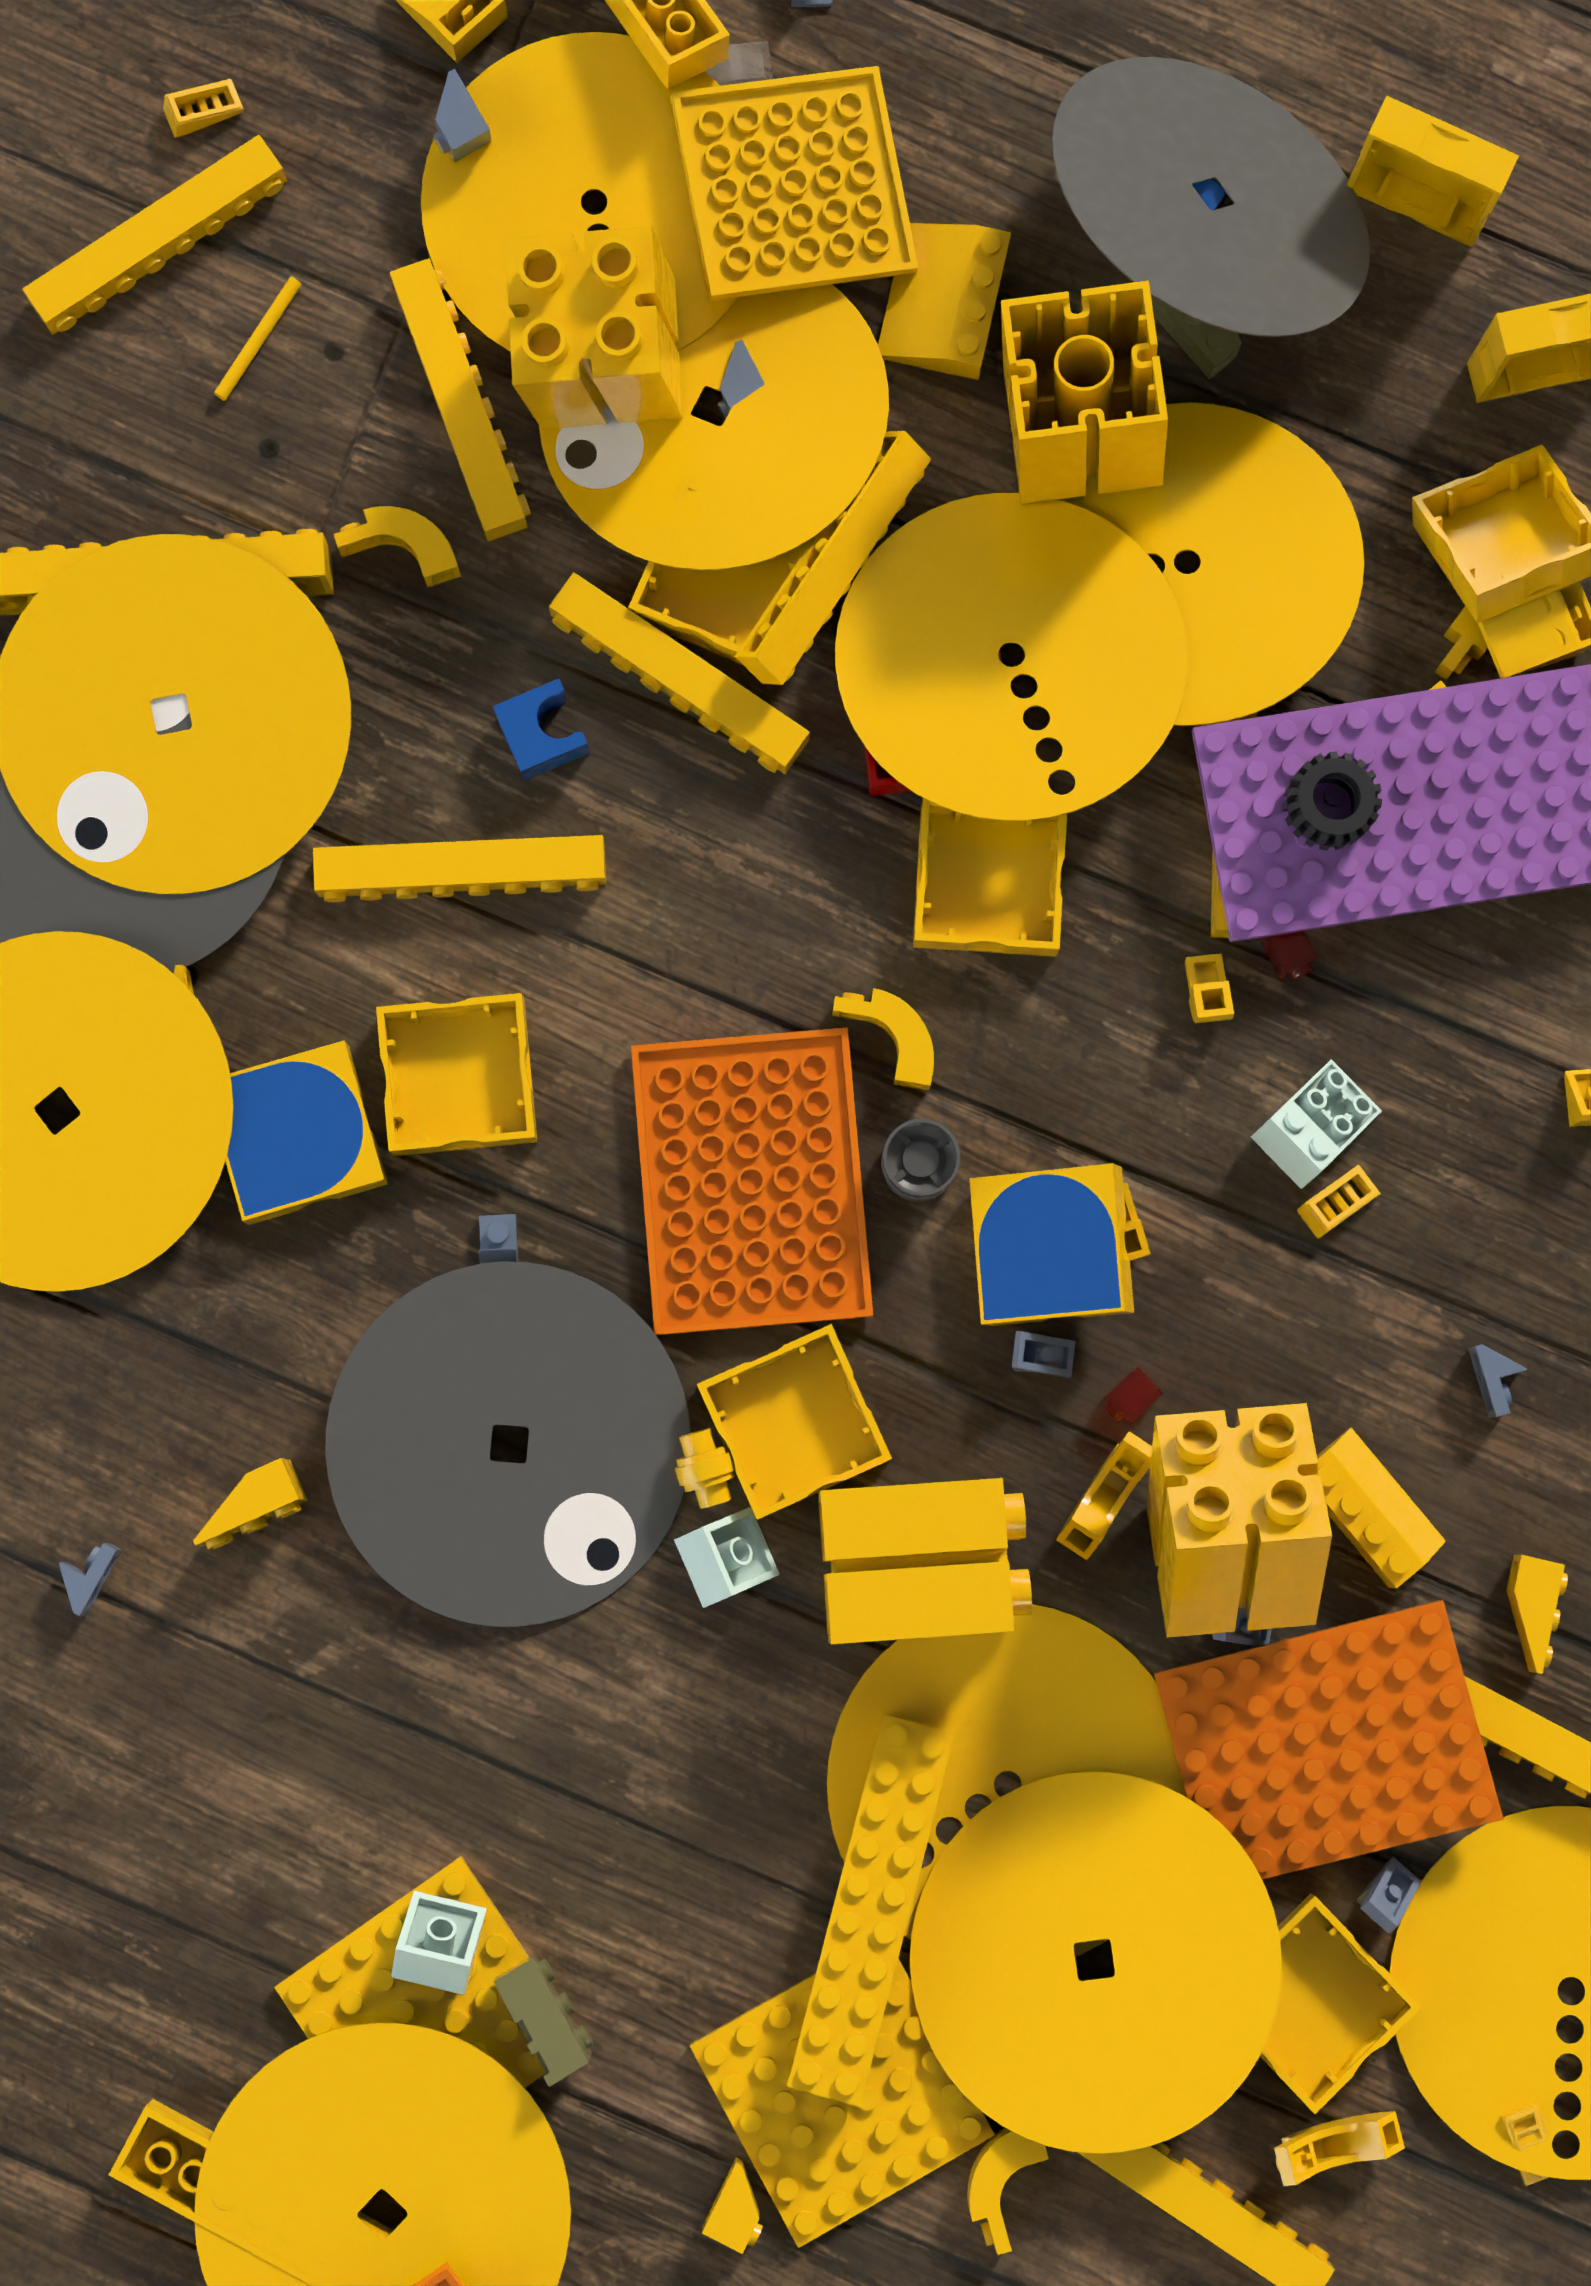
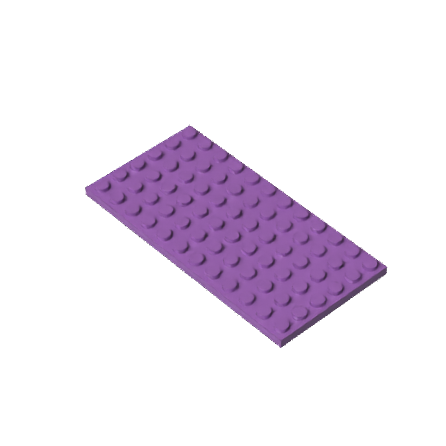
M1591 664L1206 725L1192 729L1230 943L1591 884ZM1329 752H1338L1340 757L1345 753L1352 754V761L1356 763L1359 759L1367 763L1363 768L1367 773L1371 770L1374 771L1376 777L1373 779L1374 784L1380 783L1382 790L1378 794V798L1382 799V806L1377 811L1379 816L1376 822L1355 843L1347 844L1344 848L1335 850L1334 847H1330L1328 850H1320L1319 844H1314L1312 847L1305 844L1307 839L1302 835L1297 838L1293 834L1296 828L1293 824L1288 826L1285 820L1288 816V811H1283V803L1287 798L1284 796V793L1295 773L1315 756L1322 754L1324 757ZM1321 783L1314 788V804L1323 816L1333 820H1342L1350 815L1351 801L1343 788L1333 783Z

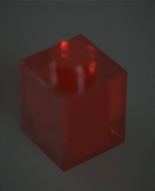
M1303 931L1264 937L1260 942L1280 980L1290 976L1292 981L1312 971L1309 965L1313 964L1317 956Z
M1136 1367L1103 1397L1108 1403L1104 1409L1117 1423L1123 1420L1128 1425L1163 1393L1139 1367Z

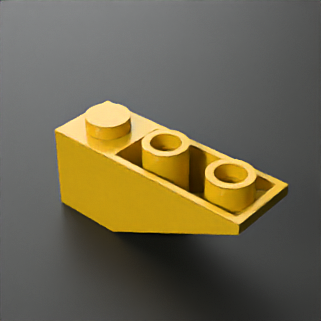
M1514 1555L1506 1591L1529 1672L1543 1674L1544 1667L1548 1668L1552 1659L1553 1648L1549 1646L1551 1631L1555 1632L1559 1624L1560 1610H1557L1556 1606L1559 1595H1563L1566 1590L1568 1575L1564 1573L1565 1565L1525 1555Z

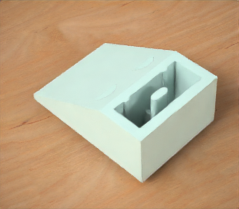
M1331 1059L1269 1118L1251 1138L1302 1189L1322 1172L1382 1110Z

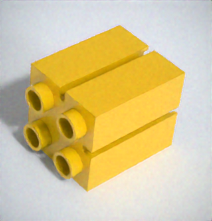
M652 226L584 231L585 250L581 252L572 233L505 238L508 306L515 316L514 318H509L512 385L542 429L607 424L605 416L606 403L618 423L683 418L680 355L674 344L679 342L675 277Z
M1149 280L1081 289V313L1074 314L1070 311L1068 291L1001 300L1003 371L1011 432H1013V448L1021 504L1086 496L1087 476L1096 478L1098 494L1163 486L1168 415L1160 357L1157 356L1158 343Z
M1307 1403L1237 1409L1235 1428L1227 1426L1225 1410L1155 1416L1146 1510L1155 1566H1158L1157 1579L1167 1638L1235 1632L1238 1608H1243L1246 1611L1248 1631L1316 1625L1332 1532L1321 1475H1316L1318 1459Z
M1003 1478L820 1490L818 1503L822 1561H831L832 1572L823 1574L827 1633L830 1644L1014 1632L1013 1616L1032 1614L1029 1570H1010L1007 1559L1008 1540L1026 1538L1023 1493L1004 1494Z

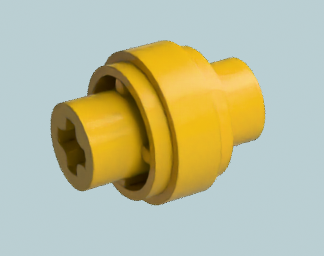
M711 1428L679 1437L684 1453L683 1457L676 1459L677 1467L674 1468L679 1485L684 1486L685 1492L695 1490L700 1509L731 1500L727 1480L735 1477L733 1473L735 1464L731 1451H727L725 1445H715Z

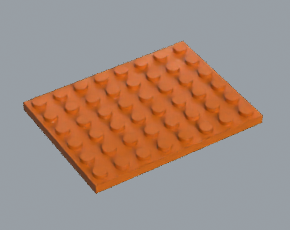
M848 1027L632 1045L631 1054L654 1334L657 1336L873 1317Z
M1443 1600L1154 1672L1187 1798L1205 1809L1231 1833L1255 1865L1261 1879L1504 1820Z

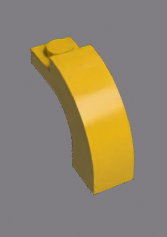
M393 506L364 509L367 520L366 524L351 523L342 527L340 532L333 534L342 557L379 545H395L404 548L418 561L427 588L461 577L454 553L444 534L430 520L414 511Z
M873 988L871 1002L864 1001L863 995L845 992L843 997L835 996L832 1016L876 1024L883 1028L893 1039L897 1049V1066L893 1084L929 1091L933 1075L934 1051L930 1034L916 1011L899 997Z
M1128 1432L1103 1463L1073 1509L1056 1540L1087 1560L1103 1540L1130 1493L1150 1468L1152 1446L1131 1432Z
M1396 2111L1352 2116L1315 2125L1281 2138L1283 2144L1274 2148L1276 2166L1281 2174L1283 2186L1297 2185L1311 2176L1332 2167L1353 2162L1387 2159L1405 2149Z
M1007 2128L997 2132L980 2150L972 2165L967 2190L968 2207L972 2222L987 2218L988 2222L981 2223V2228L986 2245H994L997 2255L1012 2251L1000 2209L1001 2192L1006 2181L1020 2168L1049 2159L1045 2145L1026 2139Z

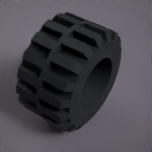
M1329 752L1324 757L1322 754L1315 756L1295 773L1285 790L1284 796L1287 798L1283 803V811H1288V816L1285 820L1288 826L1293 824L1296 828L1293 834L1297 838L1301 835L1307 839L1305 844L1311 847L1314 844H1319L1320 850H1328L1330 847L1338 850L1344 848L1347 844L1351 845L1371 828V825L1376 822L1379 816L1377 811L1382 806V799L1378 798V794L1382 791L1380 783L1374 784L1373 779L1376 777L1374 771L1371 770L1367 773L1363 768L1367 763L1361 759L1357 763L1352 761V754L1345 753L1340 757L1338 752ZM1333 783L1346 791L1351 801V812L1346 819H1329L1318 811L1313 800L1314 788L1318 784Z

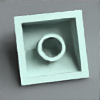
M751 1507L674 1540L703 1608L780 1575Z
M414 1891L396 1946L391 1977L464 1995L473 1967L487 1908Z

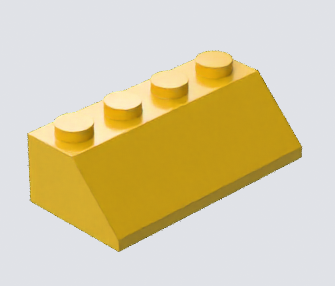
M1352 1428L1345 1431L1317 1455L1318 1467L1316 1475H1321L1328 1515L1389 1588H1398L1432 1558L1446 1542L1445 1539Z

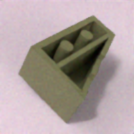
M1151 296L1154 317L1209 380L1237 357L1242 344L1238 333L1193 319Z
M536 1954L496 1977L494 1984L515 2024L520 2026L529 2042L527 2047L532 2056H537L547 2075L543 2077L548 2087L589 2063L592 2054L589 2047L594 2045V2042L585 2026L582 2024L577 2027L570 2014L575 2012L566 1993L563 1991L558 1994L551 1981L556 1977L545 1958L539 1961Z

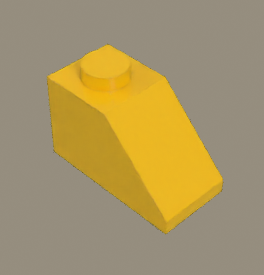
M736 2157L702 2226V2234L743 2254L747 2244L751 2247L755 2245L763 2226L758 2224L759 2209L744 2163Z

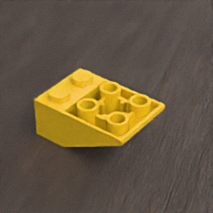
M396 0L456 63L508 18L505 0Z
M1580 581L1478 623L1500 678L1512 677L1572 658L1591 648V606Z
M279 1458L246 1473L193 1540L195 1546H207V1549H217L233 1542L232 1534L241 1531L242 1534H250L268 1526L266 1519L274 1515L276 1518L281 1517L283 1519L301 1511L300 1504L308 1501L291 1460Z

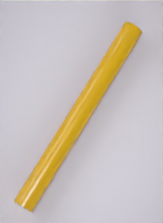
M289 277L214 391L218 398L223 401L227 400L302 286L301 282L296 278Z

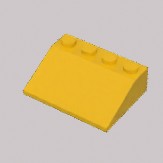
M910 223L919 268L916 273L893 277L878 343L882 358L887 361L979 380L1011 232L979 225Z

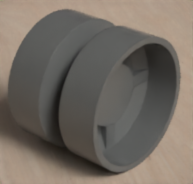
M929 1119L910 1120L898 1126L888 1137L881 1158L882 1175L889 1188L901 1198L914 1202L929 1201L942 1195L952 1184L960 1166V1149L956 1138L944 1125Z

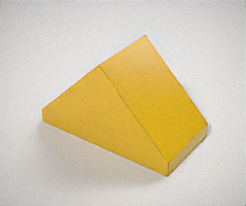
M1591 1069L1565 1071L1564 1079L1569 1127L1590 1126Z

